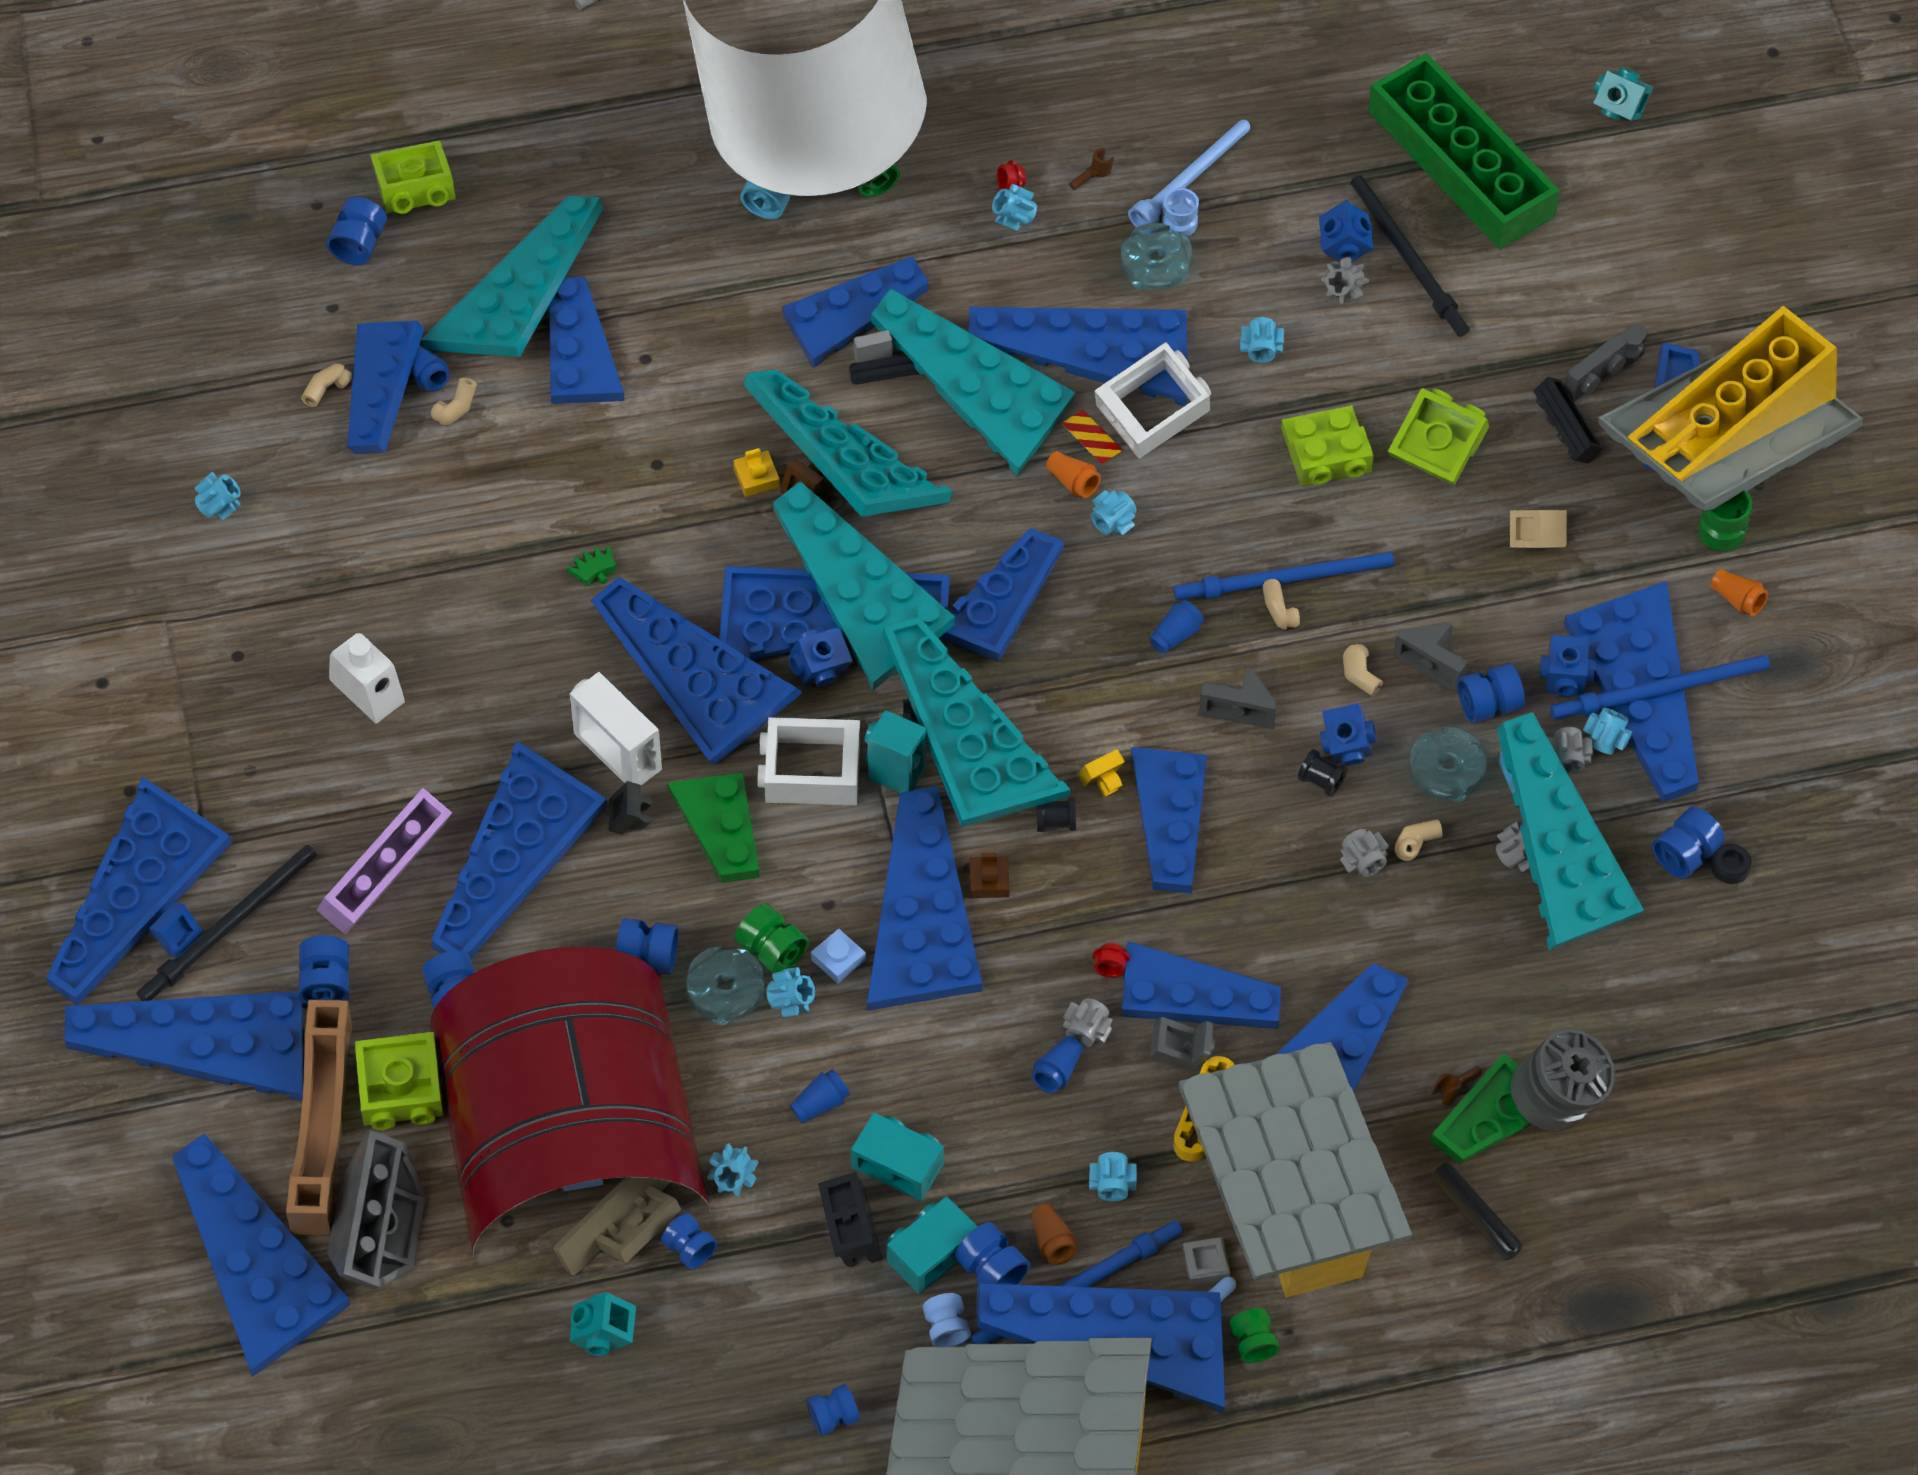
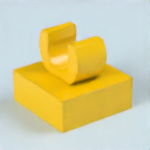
M757 448L746 451L745 457L733 460L734 471L745 497L780 487V478L768 450L761 452Z
M1116 749L1084 765L1078 772V776L1084 787L1097 781L1101 793L1104 797H1107L1117 792L1118 788L1123 786L1116 771L1125 761L1119 750Z

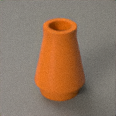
M1059 451L1051 454L1047 460L1046 469L1053 473L1074 497L1088 498L1098 489L1101 475L1097 472L1094 465L1066 456Z
M1724 569L1716 572L1710 584L1713 590L1717 591L1742 615L1756 616L1763 609L1768 599V591L1763 588L1761 582L1729 573Z

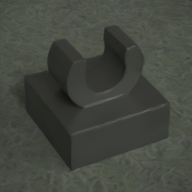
M626 781L609 798L610 832L623 835L631 826L637 829H644L652 822V817L641 813V811H646L652 805V800L641 796L640 784Z

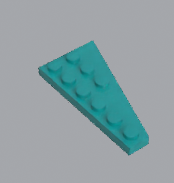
M567 196L421 339L423 347L428 351L520 357L604 209L600 197Z
M892 289L888 291L871 313L870 322L880 332L889 330L892 345L898 351H903L913 361L915 369L921 376L926 375L930 379L939 395L971 428H976L988 441L987 445L995 454L999 453L1009 463V469L1016 476L1020 474L1075 399L1076 392Z
M777 369L746 374L743 386L861 517L950 502L953 490L944 484L938 488L927 481L928 473L918 466L910 468L898 461V453L857 424L853 423L850 427L837 419L838 411L829 405L821 407L808 399L809 391Z
M801 481L773 502L774 513L792 545H795L807 573L811 574L815 581L817 591L837 627H839L842 635L848 641L856 662L864 670L872 691L897 672L882 635L883 626L920 617L939 638L955 625V616Z
M920 617L883 626L882 635L918 723L926 728L927 745L961 828L1069 797L1071 789L1063 780L1059 781L1048 769L1049 764L1040 754L1036 755L1023 740L1022 733L993 700L976 687L972 682V676L965 668L961 669L948 655V649Z
M1531 712L1503 722L1497 728L1506 771L1512 774L1515 792L1512 794L1515 807L1520 808L1523 820L1520 830L1532 881L1538 885L1542 902L1538 906L1541 919H1546L1550 934L1546 938L1549 951L1639 916L1644 911L1642 905L1534 713Z

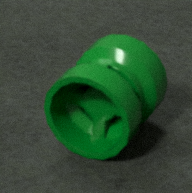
M1253 1308L1245 1310L1230 1320L1232 1334L1240 1341L1238 1352L1244 1363L1263 1362L1272 1358L1280 1351L1277 1337L1270 1333L1269 1328L1272 1322L1266 1309Z

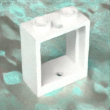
M1166 342L1095 390L1096 406L1139 459L1210 411L1209 396L1211 391L1201 377L1195 378L1188 370L1190 366L1185 356L1179 350L1174 352ZM1166 369L1191 402L1146 432L1120 399Z
M600 672L590 679L580 681L570 693L574 734L624 783L630 781L640 785L644 784L662 770L659 729Z
M768 718V732L760 733V755H766V765H758V788H765V803L857 805L860 720ZM778 743L843 745L842 777L776 775Z

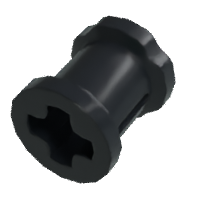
M1313 749L1303 761L1298 772V779L1302 782L1308 780L1325 789L1326 795L1333 797L1344 782L1348 768L1343 764L1336 766L1320 757V752Z
M1069 797L1067 801H1053L1036 806L1037 832H1043L1045 828H1069L1070 831H1076L1075 797Z

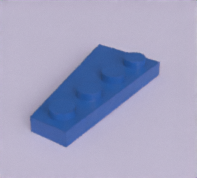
M911 256L782 307L783 317L814 368L824 361V356L833 350L838 352L847 346L849 339L863 330L868 332L875 327L870 322L871 313L890 289L914 301L928 291V281L914 257Z
M565 277L549 304L551 403L625 401L624 391L586 278Z
M417 320L357 324L347 447L354 454L385 453L424 331V327Z
M1030 528L1000 557V563L990 573L985 572L977 580V586L967 596H961L952 605L950 613L955 616V625L939 638L999 662L1062 554L1064 541Z
M1131 747L1132 766H1134L1137 796H1139L1141 820L1145 833L1153 890L1191 894L1207 755Z

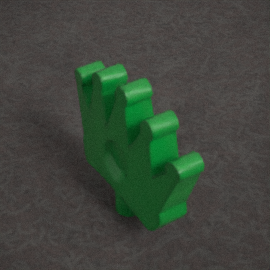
M594 547L595 557L584 550L582 554L585 562L575 557L573 560L577 568H572L571 565L567 566L568 574L581 581L585 586H589L598 579L602 584H606L608 582L606 575L616 572V564L612 557L611 547H605L606 555L598 547Z

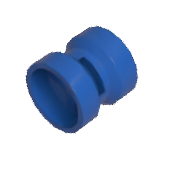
M690 1213L682 1214L672 1221L661 1237V1242L669 1250L677 1251L680 1254V1261L689 1270L696 1269L712 1256L718 1245L717 1240L710 1233L702 1232L699 1229V1222Z
M846 1384L833 1388L831 1396L818 1394L806 1399L812 1422L821 1437L834 1432L835 1427L839 1423L849 1426L860 1421L856 1403Z

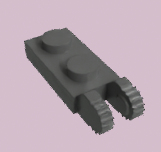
M1633 324V326L1616 334L1571 368L1567 373L1565 388L1573 401H1576L1583 394H1591L1598 387L1601 380L1609 374L1611 376L1616 375L1624 367L1625 363H1635L1639 360V357L1644 355L1646 347L1644 344L1648 338V329L1643 327L1642 324Z

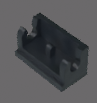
M857 1172L818 1183L835 1256H840L848 1267L855 1266L854 1258L864 1255L871 1263L883 1260L867 1192Z

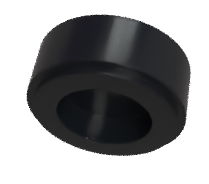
M1723 845L1713 855L1711 863L1712 872L1718 880L1724 883H1740L1749 875L1752 863L1751 856L1747 850L1739 845Z

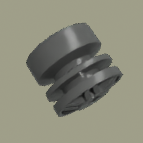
M1564 1029L1554 1032L1515 1067L1510 1080L1511 1096L1517 1110L1529 1123L1542 1130L1559 1132L1572 1128L1611 1093L1615 1082L1614 1064L1608 1051L1596 1038L1580 1030Z

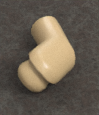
M334 363L321 370L312 377L301 396V400L310 407H316L331 384L334 383L341 389L347 386L352 379L351 372L344 369V365Z
M460 378L454 399L448 405L442 401L434 404L431 410V417L439 421L440 425L447 426L454 423L470 410L477 383L469 378Z
M1276 579L1265 581L1262 587L1265 604L1277 627L1283 630H1287V627H1298L1300 624L1299 610L1294 607L1285 608L1280 582Z
M1362 644L1350 645L1343 654L1344 676L1348 681L1373 697L1381 689L1383 681L1367 671L1366 657L1369 656L1368 649Z
M1435 819L1405 826L1395 843L1396 855L1404 861L1413 860L1418 855L1423 842L1442 838L1443 833L1440 821Z

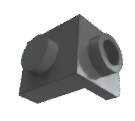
M1160 1017L1153 1023L1150 1057L1189 1071L1194 1070L1213 1054L1215 1048V1039L1212 1038L1214 1024L1204 1021L1197 1028H1193Z

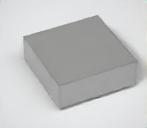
M889 330L854 338L855 363L892 356V338Z
M1223 1237L1183 1243L1182 1250L1190 1285L1220 1281L1224 1277L1230 1276Z

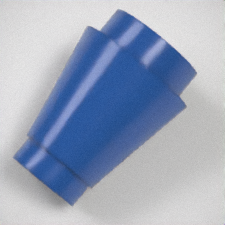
M419 345L411 374L421 389L430 392L438 391L449 380L448 365L444 360Z
M1183 600L1180 604L1174 603L1149 637V641L1158 652L1165 654L1168 650H1171L1199 632L1204 618L1199 610L1189 601Z
M1065 1036L1033 1064V1072L1031 1074L1036 1086L1047 1093H1056L1058 1090L1064 1089L1068 1084L1080 1054L1083 1052L1082 1044L1074 1037Z
M833 1069L825 1074L821 1071L789 1106L800 1122L804 1124L808 1120L845 1104L844 1099L850 1095V1092Z

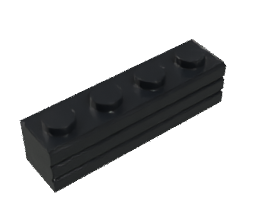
M1548 376L1545 381L1533 390L1537 397L1536 402L1547 413L1548 416L1546 418L1548 422L1557 429L1559 440L1568 447V455L1574 461L1588 464L1603 450V447L1562 381Z

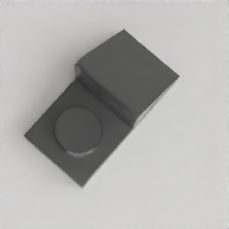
M1450 623L1400 630L1396 635L1395 657L1455 693L1458 692L1457 680L1459 677L1466 675L1468 662L1463 660L1458 653L1446 650L1451 639L1452 624Z
M1247 666L1241 689L1233 688L1225 683L1213 684L1204 682L1200 696L1199 714L1273 729L1277 703L1253 670Z

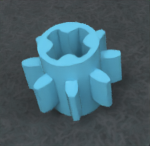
M1011 184L1010 190L1001 189L996 194L992 204L993 212L998 214L995 222L1014 231H1018L1020 225L1028 226L1033 221L1037 212L1036 203L1031 201L1034 193L1015 184Z
M1265 317L1255 318L1250 321L1249 327L1241 328L1240 351L1248 352V356L1252 361L1258 363L1270 362L1275 358L1276 353H1283L1284 329L1276 328V323L1272 319Z
M211 472L194 488L199 493L195 497V504L199 511L208 518H214L218 514L221 520H225L241 505L237 500L241 495L240 488L228 475L223 474L217 478Z
M1105 490L1092 500L1095 507L1092 509L1091 520L1101 533L1105 535L1111 533L1113 536L1119 533L1123 536L1135 526L1132 519L1135 518L1137 509L1133 500L1122 491L1116 493L1114 490L1109 493Z
M1603 708L1600 715L1596 713L1590 714L1583 728L1584 732L1590 734L1589 738H1592V747L1609 755L1613 754L1615 748L1623 750L1633 733L1625 728L1629 721L1628 718L1608 708Z
M799 967L773 973L772 977L774 980L769 983L766 991L767 1000L772 1009H782L781 1014L784 1018L808 1012V1004L815 997V986L810 976H800Z
M728 1143L722 1155L716 1152L712 1154L709 1162L714 1167L710 1169L707 1179L715 1180L719 1193L724 1190L733 1191L735 1196H739L743 1184L747 1187L753 1186L756 1177L751 1172L756 1169L758 1160L750 1159L746 1146L742 1149L732 1148L730 1143Z
M1107 1152L1098 1157V1163H1090L1089 1189H1098V1196L1102 1200L1121 1201L1127 1198L1128 1190H1136L1137 1165L1128 1164V1157L1125 1154Z

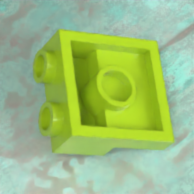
M440 140L370 155L386 214L392 212L405 214L412 208L425 205L442 206L447 201L456 199L452 174Z
M1421 388L1395 436L1388 454L1455 486L1469 457H1474L1489 428L1488 420L1484 417L1485 412L1471 404H1466L1465 407H1462L1452 402L1453 398L1439 389L1434 388L1430 392Z
M1352 405L1282 419L1281 429L1300 486L1322 485L1331 480L1345 477L1356 478L1365 473L1372 472L1374 455L1364 426H1359Z
M434 1032L355 1041L360 1104L364 1126L371 1125L375 1130H388L395 1126V1122L411 1120L415 1125H428L435 1121V1117L443 1116Z

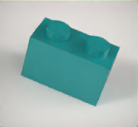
M885 710L878 722L873 721L870 724L864 738L868 747L865 756V762L868 763V779L899 793L913 791L926 770V728Z
M875 1112L851 1148L852 1169L921 1202L944 1165V1145L940 1144L935 1137L927 1133L919 1134L906 1128L900 1120L891 1116L883 1117Z
M946 1196L937 1204L930 1203L920 1212L914 1223L907 1228H899L890 1236L887 1242V1263L920 1295L959 1263L955 1259L957 1247L978 1226Z

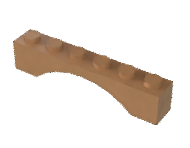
M308 1000L301 1121L296 1156L290 1174L286 1208L290 1232L296 1235H331L352 1033V1019L348 1001Z

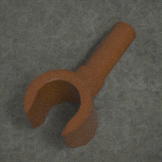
M1104 148L1095 150L1091 166L1070 182V187L1076 190L1095 175L1099 177L1108 176L1112 170L1114 157L1103 161L1106 150Z
M1475 1066L1457 1076L1447 1073L1440 1075L1432 1090V1094L1434 1095L1437 1092L1444 1093L1445 1097L1442 1104L1451 1105L1460 1088L1465 1083L1482 1074L1481 1068Z

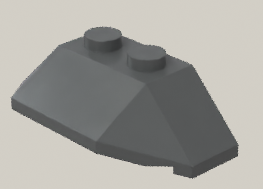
M368 1130L365 1133L341 1179L327 1253L340 1277L372 1289H377L413 1269L426 1196L416 1170L407 1156L409 1152L406 1144L373 1130Z

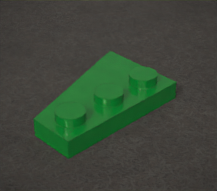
M743 772L667 783V790L671 798L678 804L683 813L684 820L695 833L702 851L721 883L760 878Z
M1505 1053L1497 1059L1429 1138L1431 1142L1459 1165L1533 1125L1517 1110L1511 1096L1510 1080L1518 1064Z

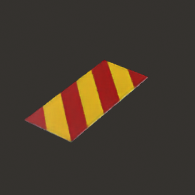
M1083 409L1062 422V425L1101 465L1123 451Z

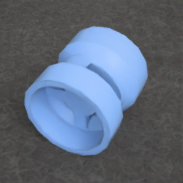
M1175 188L1165 195L1163 199L1162 227L1170 236L1185 238L1195 232L1198 224L1199 199L1194 192L1186 188Z
M940 1294L930 1298L923 1304L925 1320L931 1323L932 1326L929 1330V1335L934 1347H955L963 1344L971 1337L969 1323L962 1318L964 1305L959 1294Z

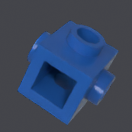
M1345 200L1319 216L1320 244L1323 252L1329 257H1333L1338 261L1345 257H1351V262L1373 250L1372 225L1369 214Z
M839 627L820 633L818 629L802 633L798 636V640L789 655L790 668L795 676H799L803 687L814 683L821 687L837 680V676L845 674L853 661Z
M1551 635L1548 655H1541L1539 677L1546 678V693L1557 694L1562 697L1584 694L1586 682H1593L1595 660L1588 659L1589 638Z
M1360 703L1322 711L1326 730L1320 731V738L1325 754L1330 753L1336 763L1342 762L1344 766L1360 764L1365 761L1364 757L1373 755L1371 743L1377 742L1376 730L1373 720L1367 721L1365 711Z

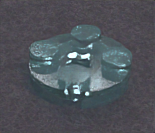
M1148 223L1135 228L1130 232V237L1123 242L1120 257L1121 267L1125 275L1132 280L1135 288L1139 290H1147L1149 288L1165 289L1182 284L1187 280L1188 272L1192 266L1193 249L1190 240L1181 231L1179 235L1171 231L1169 225ZM1152 252H1158L1159 256H1166L1161 260L1150 259Z
M1443 727L1441 732L1430 734V731L1422 734L1412 747L1409 762L1410 778L1415 786L1430 796L1448 799L1454 803L1461 802L1466 799L1468 794L1473 793L1481 785L1486 771V755L1484 757L1478 739L1465 730L1455 727ZM1448 758L1454 759L1455 768H1443L1438 761L1445 762Z
M723 946L707 949L692 961L688 969L686 984L689 1002L698 1013L712 1019L718 1025H727L733 1020L749 1015L757 1008L764 997L762 967L758 960L744 949L735 947L736 951L723 950ZM720 978L725 981L733 979L734 982L731 989L721 990L718 988L717 980Z

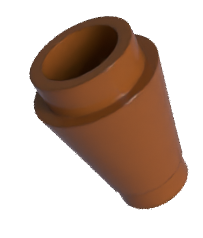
M1042 1204L1033 1209L1030 1216L1040 1256L1052 1265H1060L1071 1260L1077 1253V1237L1053 1209L1052 1205Z

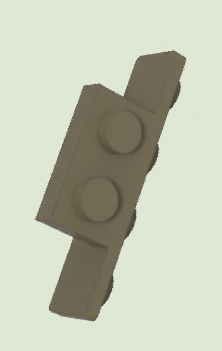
M625 1177L554 1246V1251L566 1272L573 1276L576 1275L600 1250L627 1263L681 1210L675 1198L662 1192L671 1181L643 1177Z

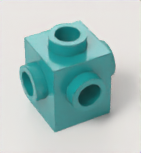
M1620 67L1619 71L1609 70L1606 75L1602 74L1596 82L1593 93L1597 96L1594 104L1602 107L1601 113L1612 119L1620 121L1622 117H1625L1629 120H1638L1647 104L1653 86L1638 80L1640 74L1631 69Z
M608 1292L595 1294L587 1300L574 1304L571 1315L569 1342L584 1348L588 1354L594 1356H605L613 1350L631 1344L633 1341L636 1306Z

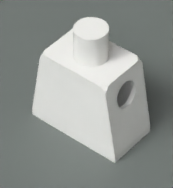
M361 633L353 635L330 654V681L375 724L405 703L393 663Z

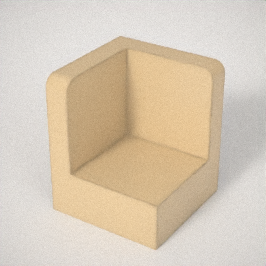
M1510 510V547H1566L1567 510Z

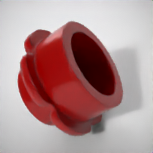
M1009 160L1007 164L999 165L997 169L999 189L1010 190L1011 184L1025 187V169L1016 164L1014 160Z
M1106 943L1101 948H1096L1092 953V958L1095 959V971L1099 975L1108 978L1122 976L1125 972L1126 961H1130V955L1124 951L1123 947L1115 943Z

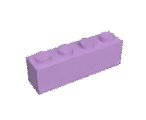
M422 788L324 897L317 911L342 933L347 935L443 827L452 812Z

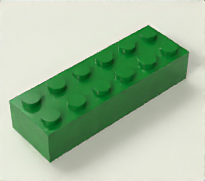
M1427 53L1371 85L1368 112L1499 250L1556 217L1560 190Z

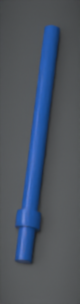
M1392 552L1220 579L1217 575L1202 577L1201 582L1173 586L1175 600L1202 596L1207 600L1219 598L1221 593L1263 587L1264 582L1269 579H1276L1280 584L1392 567L1394 566V556Z
M1765 654L1597 695L1594 692L1578 695L1576 700L1551 705L1550 714L1553 720L1579 714L1582 717H1587L1592 713L1599 714V710L1767 670L1770 669V662Z
M1173 1220L1150 1234L1144 1232L1133 1238L1131 1245L1058 1286L1090 1287L1139 1258L1145 1260L1158 1253V1247L1183 1234L1182 1228L1176 1220ZM981 1329L972 1334L969 1339L971 1344H989L1002 1336Z

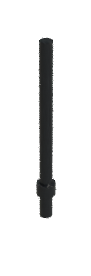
M1355 176L1350 184L1433 301L1432 307L1441 319L1447 320L1458 337L1466 335L1470 328L1457 311L1458 304L1449 293H1445L1363 176Z
M306 844L174 960L168 959L156 970L157 975L136 992L138 998L141 1001H151L167 986L173 987L184 977L183 972L314 859L317 856L314 849Z

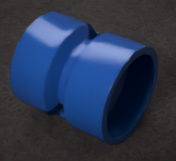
M361 197L346 199L337 217V222L334 224L326 241L327 249L335 258L351 265H364L368 263L377 244L376 238L381 235L387 222L386 213L379 205Z
M1511 663L1489 668L1486 676L1478 671L1461 676L1457 680L1459 701L1466 718L1471 724L1494 718L1496 711L1501 715H1507L1523 710L1525 707L1523 686L1517 670Z
M1690 807L1674 821L1673 827L1667 828L1652 842L1651 847L1656 860L1667 872L1677 878L1686 879L1703 864L1701 858H1709L1724 844L1725 836L1719 823L1709 813L1698 807Z
M623 918L618 932L616 950L645 961L658 974L671 975L678 948V925L656 922L652 927H648L644 920Z
M319 935L303 940L299 945V970L301 971L299 974V999L307 1005L308 1000L347 1001L349 999V973L347 972L349 970V944L339 937L330 935Z
M445 952L431 958L424 964L422 973L427 990L432 995L430 998L433 1010L450 989L475 973L471 957L466 952Z
M992 1222L984 1223L970 1232L955 1252V1259L969 1274L974 1272L978 1274V1284L1019 1285L1028 1274L1031 1265L1015 1246H1008V1238Z

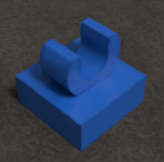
M175 901L148 928L166 953L175 958L186 950L203 932L186 906Z

